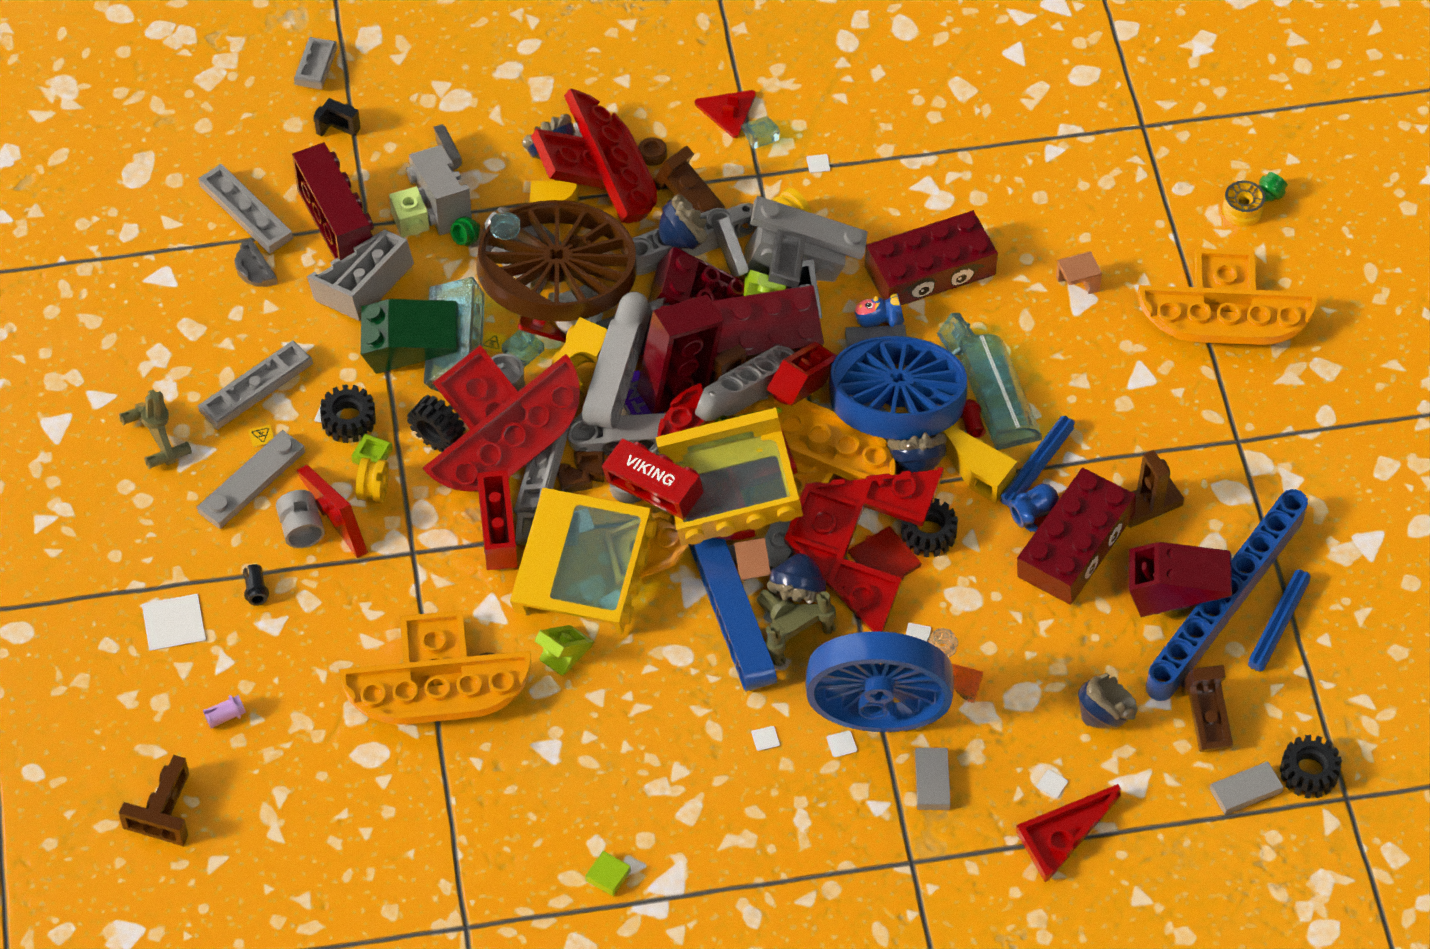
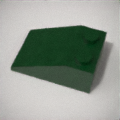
M386 299L361 306V356L376 374L458 352V303L456 301Z

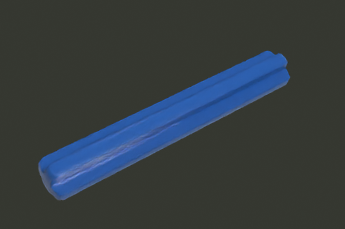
M1065 415L1058 419L1001 494L1000 501L1002 504L1009 507L1008 501L1016 499L1018 494L1028 490L1073 431L1075 424L1073 419Z
M1301 569L1294 572L1249 658L1248 666L1251 669L1261 672L1266 667L1310 582L1311 576L1308 572H1304Z

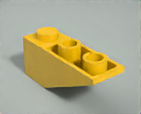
M955 424L941 432L947 438L945 443L946 455L969 489L996 504L1003 491L1016 476L1017 461L1009 454L1000 452L987 445L982 439L974 438L965 433Z

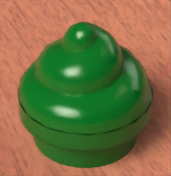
M1268 172L1266 176H1262L1259 180V186L1265 193V202L1281 199L1285 195V188L1288 184L1279 175Z
M460 217L451 226V236L459 245H472L479 238L480 224L472 218Z

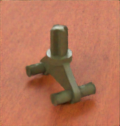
M154 389L148 391L145 403L140 402L135 404L134 409L119 413V419L123 426L140 420L149 429L161 452L144 457L148 469L166 463V465L173 464L177 458L192 454L188 442L175 447L170 445L165 429L169 419V412L165 406L164 396L161 391L155 392Z
M764 589L760 592L757 602L770 614L772 622L770 627H766L768 635L766 646L772 655V662L775 666H782V663L785 664L786 662L784 655L786 641L817 621L822 622V630L825 634H831L832 631L835 632L834 619L836 618V610L830 602V594L828 592H820L821 595L817 594L818 604L801 605L794 604L788 599L784 601L770 590Z

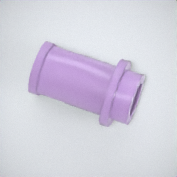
M229 695L228 700L203 710L211 729L235 717L241 719V715L246 713L239 695L235 697Z

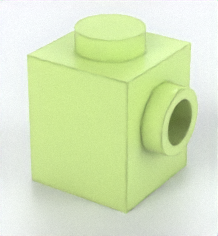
M417 186L389 194L391 214L401 237L418 235L429 230L428 212Z

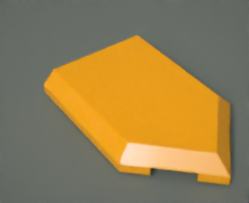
M662 511L652 514L654 520H657V529L654 538H649L648 541L649 559L646 567H641L639 574L641 578L677 565L688 544L681 546L675 518ZM641 519L604 532L618 587L623 586Z

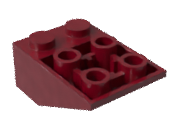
M673 247L657 265L648 302L665 297V303L673 305L689 298H697L708 295L711 301L744 296L745 281Z
M1156 542L1129 549V592L1140 616L1160 614L1232 596L1231 552L1229 550L1166 542Z

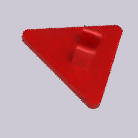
M748 90L697 98L695 106L732 138H738L756 97V92Z
M520 316L518 329L560 342H566L567 334L548 321Z

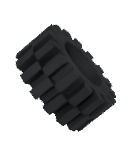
M342 385L343 390L339 391L338 387L332 388L333 395L327 392L325 399L321 400L323 430L325 429V433L328 436L333 435V440L337 442L340 437H342L343 443H348V438H353V442H358L359 435L363 437L365 433L367 434V431L372 432L374 429L373 424L375 425L376 415L373 397L371 394L367 396V390L364 388L359 392L356 385H353L352 390L348 389V385ZM347 408L356 409L360 412L358 416L352 419H342L336 415L340 410Z
M426 395L407 415V421L411 424V430L417 432L416 436L423 438V443L426 445L431 444L432 449L436 450L438 448L440 452L447 449L462 437L465 432L463 420L458 419L460 415L452 411L454 408L450 405L447 407L444 400L440 399L438 401L436 396L430 397V395Z
M935 498L934 503L931 504L925 522L930 521L938 524L941 530L936 533L922 532L918 529V525L902 520L901 539L903 543L906 542L908 550L914 547V554L916 555L923 551L924 557H929L930 552H933L934 557L940 556V550L945 554L949 551V546L953 547L957 534L958 519L957 516L955 517L954 509L949 510L948 503L944 502L941 506L939 505L940 499Z
M1305 735L1304 741H1302L1301 737H1297L1294 744L1290 742L1287 745V749L1283 754L1280 772H1282V782L1287 780L1286 787L1289 790L1295 787L1294 794L1299 796L1301 791L1306 792L1305 798H1311L1312 793H1315L1316 798L1322 797L1323 791L1327 795L1331 792L1332 787L1336 786L1342 767L1341 756L1338 757L1339 751L1336 747L1330 750L1332 743L1329 740L1323 744L1321 743L1322 737L1317 736L1316 740L1312 741L1311 735ZM1304 759L1315 760L1322 765L1323 771L1319 774H1309L1301 770L1298 763Z

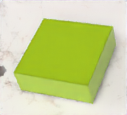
M365 433L351 456L352 462L359 465L363 457L371 458L373 462H377L379 459L387 460L393 450V445L391 442Z
M603 851L585 875V881L614 896L630 874L631 866Z

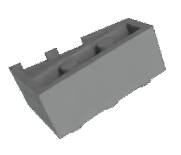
M438 145L409 154L410 167H406L408 179L411 184H416L427 208L429 225H435L439 236L450 233L452 224L458 218H472L469 188L467 184L462 186L459 184L458 180L461 179V175L458 171H453L451 167L453 162L443 146Z
M760 227L755 229L745 247L744 257L749 270L769 275L776 232ZM806 242L803 261L814 260L817 281L835 282L845 266L846 255Z
M385 229L354 247L355 252L343 260L336 258L330 262L331 267L318 275L313 272L307 276L314 301L358 321L361 320V306L378 302L414 264L408 240Z

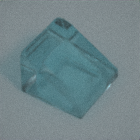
M768 116L741 125L752 149L779 140L780 130Z

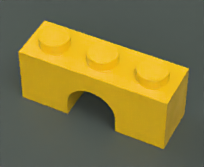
M579 317L576 324L569 328L566 342L563 348L555 353L552 364L565 354L569 356L575 369L587 362L597 364L607 329ZM580 381V399L576 415L580 410L584 400L586 399L588 392L583 383Z

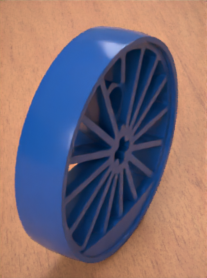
M882 336L852 344L835 358L829 376V399L836 415L858 431L886 439L909 440L912 436H917L919 439L925 432L929 436L943 432L959 420L963 414L967 399V374L960 360L945 348L918 338ZM894 364H899V368L896 369ZM874 400L869 406H864V405H863V404H865V403H868V402ZM885 403L891 406V412L880 411ZM905 407L908 413H896V408Z
M877 631L847 634L829 640L819 646L811 654L808 661L806 695L809 704L822 717L844 727L870 732H898L916 729L941 718L952 704L954 673L950 659L938 647L913 636ZM894 697L898 699L900 702L895 703L893 700Z

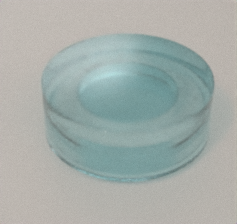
M509 212L495 214L490 220L491 234L502 240L516 237L520 232V219L515 214Z

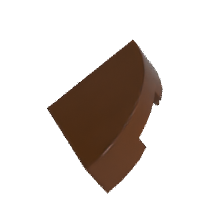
M574 451L576 468L586 472L592 481L604 482V472L602 469L604 451Z
M560 463L557 477L561 491L573 493L592 489V481L586 472L573 468L570 464Z

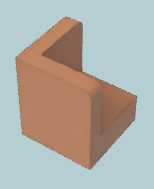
M1091 251L1058 260L1056 271L1058 282L1066 280L1068 285L1083 282L1088 294L1100 291L1102 272Z
M765 538L734 543L741 581L770 575L771 570Z

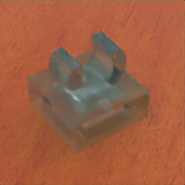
M951 313L936 333L946 349L953 355H960L965 346H971L978 337L972 332L970 324L964 320L960 313Z
M520 329L502 344V352L517 356L522 361L524 367L544 351V343L536 338L535 334Z

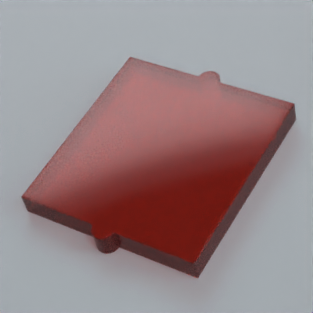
M890 526L873 536L867 535L866 540L848 550V554L856 563L900 577L902 581L904 576L920 568L922 565Z

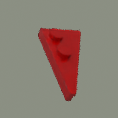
M308 465L297 469L300 479L307 489L314 494L319 511L323 516L327 515L355 557L359 558L367 554L368 551L351 504Z
M1119 784L1016 826V833L1044 882L1051 879L1121 797Z

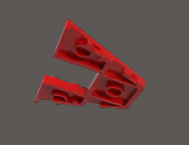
M937 467V470L913 473L903 471L897 475L889 473L870 475L864 479L848 481L846 479L832 480L829 483L813 482L806 483L800 497L803 516L791 520L784 537V543L795 554H806L816 562L821 570L823 579L826 580V585L872 632H883L901 586L902 578L844 559L863 509L865 507L923 527L944 473L943 467Z

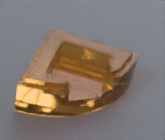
M952 664L955 691L963 699L975 704L983 672Z

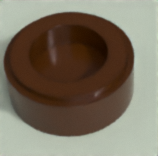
M651 137L640 142L638 148L646 165L657 166L666 160L667 146L664 141Z

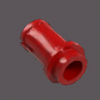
M967 399L960 418L963 419L967 434L974 438H981L986 433L980 416L981 406L975 400Z

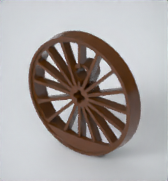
M538 201L515 207L503 213L486 228L479 242L476 270L479 282L485 292L496 303L507 310L536 320L574 321L578 320L579 317L585 319L611 309L620 302L624 295L630 292L637 275L636 249L628 230L616 218L598 208L573 201ZM555 223V245H553L541 224ZM560 223L573 225L562 244L559 245ZM532 226L540 240H538L536 237L525 231L523 228ZM582 227L591 229L585 235L577 236ZM509 234H512L513 236H515L516 238H518V239L521 240L522 242H519V241H516V240H512V239H509V238H505V237L508 236ZM602 236H605L609 239L591 244L592 242L596 241ZM494 247H498L511 252H491ZM620 249L622 254H602ZM497 264H511V265L499 267ZM604 266H627L624 272H620ZM523 274V275L519 276V277L516 278V279H515L514 277H512V276H516V275ZM592 276L616 283L608 288ZM540 277L533 289L526 286ZM574 278L598 295L585 298ZM548 281L554 282V302L540 295ZM566 281L577 301L559 302V282Z

